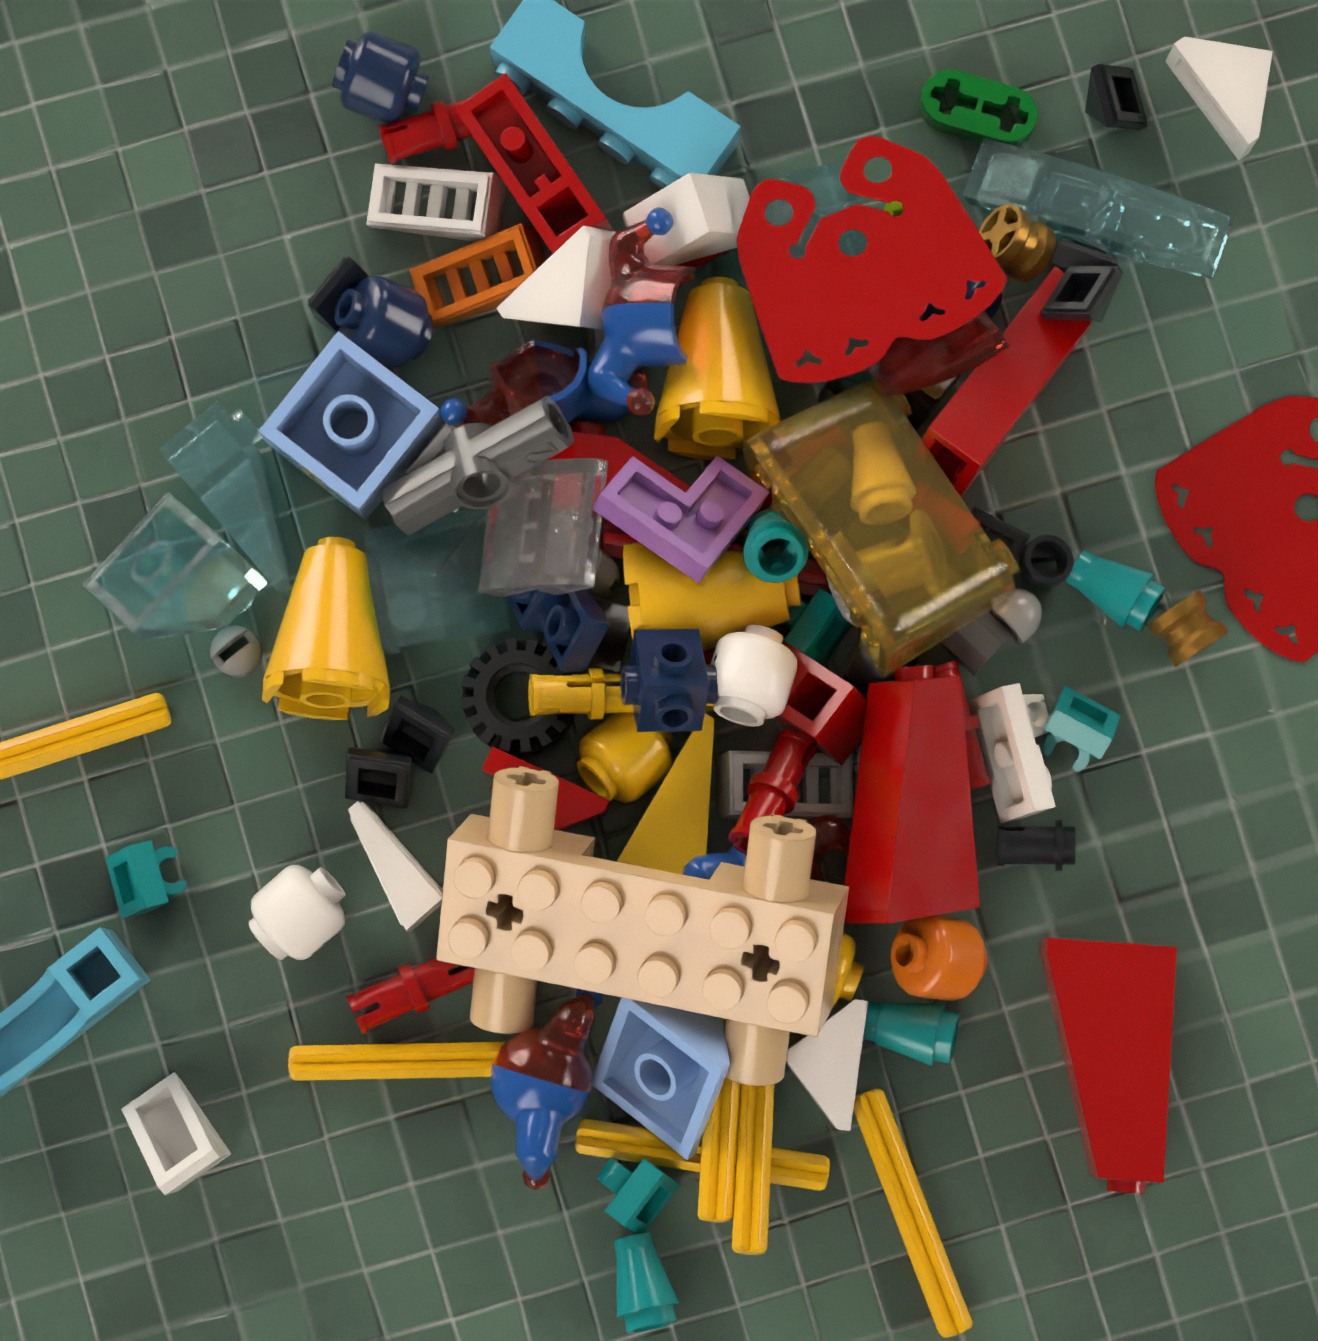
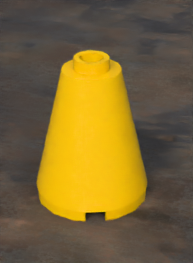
M707 278L701 282L700 286L693 288L687 296L677 334L679 345L688 356L687 363L670 365L668 368L654 421V439L659 443L664 437L668 439V451L676 455L701 460H714L716 456L723 460L736 459V448L754 445V456L764 454L779 444L782 436V423L750 293L738 286V283L731 278Z
M342 537L322 538L318 540V545L306 549L303 554L262 681V700L267 704L273 696L279 698V711L312 719L349 720V708L367 706V717L379 715L389 707L391 690L368 556L363 551L357 549L355 542Z
M639 542L624 545L623 548L625 585H629L630 606L627 607L632 640L634 630L699 629L703 651L716 647L719 639L728 633L745 632L748 625H761L769 628L790 620L789 607L801 605L798 574L792 579L780 583L762 581L748 570L743 552L725 551L698 584Z

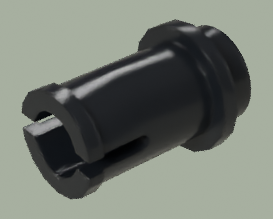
M1055 820V826L997 825V866H1004V864L1055 865V871H1062V865H1075V826H1062V820Z

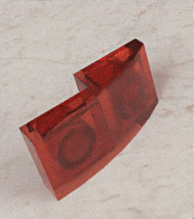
M983 311L975 319L962 327L932 340H916L906 337L897 338L891 344L884 357L867 369L886 396L904 394L939 384L965 373L1009 347V344L988 314Z

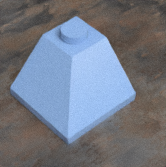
M621 998L590 1084L688 1160L697 1151L730 1067L723 1018Z

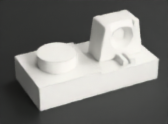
M1020 683L999 687L968 701L971 715L978 714L981 727L975 729L987 773L991 777L992 784H990L1000 824L1020 820L1056 807L1051 791V775L1044 764L1040 747L1035 742V737L1048 733V731L1044 730L1049 717L1044 702L1045 698L1043 694H1022Z

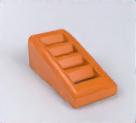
M520 223L409 269L415 290L421 294L427 303L428 312L433 320V329L496 309L546 261L536 231ZM515 251L518 253L524 274L519 277L510 253ZM495 260L502 281L501 284L493 286L485 261ZM466 267L470 268L478 292L472 296H469L460 270ZM445 274L455 303L445 306L436 277Z

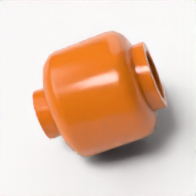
M935 915L907 920L899 928L892 943L890 959L893 975L898 985L912 996L946 1001L967 997L978 986L986 971L987 953L984 941L978 929L964 919Z

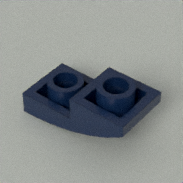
M531 542L521 563L516 564L508 575L505 595L521 629L544 635L560 671L584 674L610 623L594 597L573 572L543 545Z

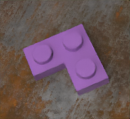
M632 456L599 494L592 509L699 584L762 507L769 491L719 456H716L685 493Z

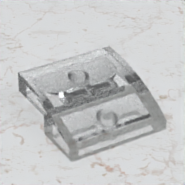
M598 458L545 460L510 479L511 491L507 498L498 505L488 508L478 592L500 598L532 590L561 595L594 587L602 516L592 508L599 494L605 488L608 461Z

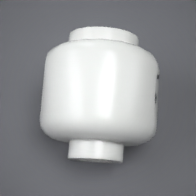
M748 625L745 632L728 633L719 639L710 664L714 665L717 671L718 692L714 711L719 716L737 724L754 727L763 725L765 719H772L783 713L797 672V659L791 650L782 644L783 636L780 633L765 626Z
M290 865L283 869L251 899L253 918L249 921V927L258 941L276 958L283 960L290 956L296 960L307 959L344 927L345 915L339 901L346 894L336 879L324 868L319 867L312 873L303 866Z

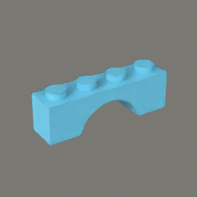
M523 0L491 44V58L493 65L497 67L494 72L497 78L506 73L521 95H525L528 90H531L549 102L546 110L565 126L576 130L581 124L600 137L597 142L600 148L617 161L628 164L633 159L651 171L649 179L660 190L688 173L716 176L740 143L741 126L689 91L669 103L647 108L624 105L607 97L594 85L583 65L582 59L586 43L585 21L554 0Z
M99 927L49 966L44 975L25 994L0 1013V1098L151 981L112 929Z

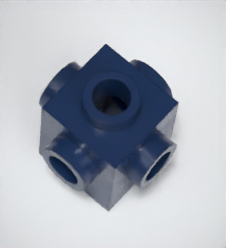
M699 629L634 630L629 666L622 667L620 688L623 705H633L637 732L702 731L706 704L716 703L718 684L716 667L714 665H706Z

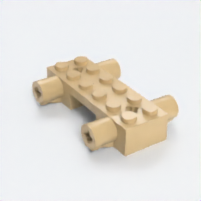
M519 766V768L502 769L496 772L493 779L490 817L470 814L448 838L436 960L475 968L470 1010L471 1022L483 1030L494 1033L512 1034L527 1031L533 1027L538 981L725 1018L724 1035L730 1060V1067L726 1077L735 1082L754 1086L779 1083L784 1078L790 1032L818 1037L834 1003L849 887L810 879L816 829L806 823V820L786 818L781 815L774 814L773 816L756 818L750 824L745 867L721 862L708 880L593 857L594 837L554 830L559 780L554 775H551V772L538 771Z

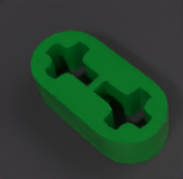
M945 69L936 72L927 79L920 96L919 108L921 115L930 127L940 132L999 149L1010 150L1022 146L1029 140L1037 123L1038 110L1036 103L1027 92L1014 86L959 70ZM946 87H952L958 90L957 100L959 102L976 108L972 110L962 106H955L951 115L939 112L940 101L931 98L932 94L942 96ZM1006 104L1017 107L1016 117L1025 121V125L1017 123L1013 126L1011 132H1004L999 129L1000 119L998 117L983 113L981 110L1002 113Z

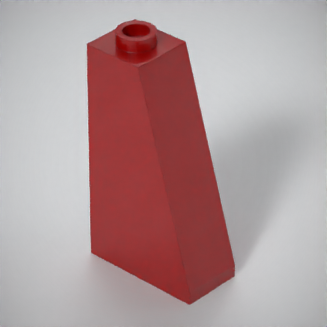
M1056 266L932 422L904 467L909 479L917 484L921 481L931 484L936 488L935 495L954 507L1094 323L1046 320L1042 317L1040 312L1064 275V272Z
M933 665L894 668V681L869 683L844 885L849 887L844 923L890 924L980 908L961 677H934Z
M1049 937L1040 939V957L1090 1175L1107 1179L1106 1191L1146 1194V1182L1164 1183L1177 947Z

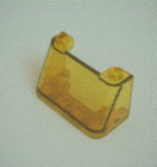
M873 377L767 427L743 443L744 469L750 478L766 490L771 487L773 488L772 503L778 512L783 510L790 522L804 534L808 543V549L850 610L849 618L854 626L858 628L863 625L861 627L862 632L871 645L866 648V652L882 676L886 677L895 668H900L1013 596L1015 583L1012 575L1019 571V567L1010 550L1000 539H996L993 542L989 540L907 419V416L912 414V411L898 386L892 381L883 385L880 380Z

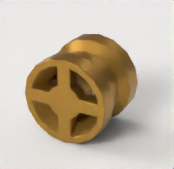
M1012 203L1003 204L996 208L985 219L979 229V233L999 265H1002L1004 273L1019 283L1028 282L1036 278L1047 267L1056 248V236L1053 229L1038 220L1030 221L1027 212Z
M1200 590L1146 625L1153 636L1164 639L1170 648L1168 658L1175 668L1229 633L1221 621L1212 620L1206 611L1207 599Z

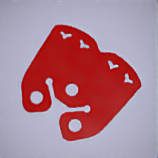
M867 136L858 139L840 170V180L843 187L848 193L889 204L893 201H898L903 205V212L901 215L894 217L888 211L854 204L819 220L805 246V256L799 259L791 256L790 247L798 243L816 208L815 198L811 191L802 185L776 179H766L759 183L751 193L736 239L738 255L757 318L780 379L797 383H816L831 381L858 373L878 363L897 338L906 337L916 340H932L944 336L975 319L1003 291L1007 277L942 173L926 156L882 137ZM875 157H882L888 160L892 167L890 177L880 183L869 181L864 176L863 171L867 161ZM775 200L788 202L793 209L791 220L781 226L769 223L765 218V209L768 204ZM858 230L865 235L867 246L861 254L848 256L839 249V238L846 231ZM967 281L986 282L984 287L974 290V294L970 299H965ZM929 303L938 309L945 310L943 315L932 314L927 320L920 321L919 319L926 311ZM849 338L869 341L867 346L855 347L850 355H845L849 345ZM806 351L822 360L821 364H813L807 361L801 366H796V362L801 360Z
M1287 396L1262 406L1157 470L1155 489L1157 502L1163 518L1182 550L1193 561L1202 566L1214 568L1222 573L1227 606L1241 625L1257 641L1274 653L1292 661L1305 663L1318 651V518L1314 521L1301 520L1295 513L1294 505L1296 500L1304 494H1312L1318 498V469L1295 463L1284 465L1281 462L1280 455L1283 451L1290 449L1297 456L1318 460V442L1312 439L1309 430L1311 422L1318 418V398ZM1174 483L1180 488L1190 491L1185 499L1183 508L1178 506L1179 494L1172 488ZM1194 527L1200 529L1212 528V547L1206 545L1203 535L1193 531ZM1245 589L1263 594L1259 612H1256L1254 609V601L1244 594ZM1294 625L1295 637L1298 642L1294 644L1290 640L1289 635L1279 634L1275 628Z

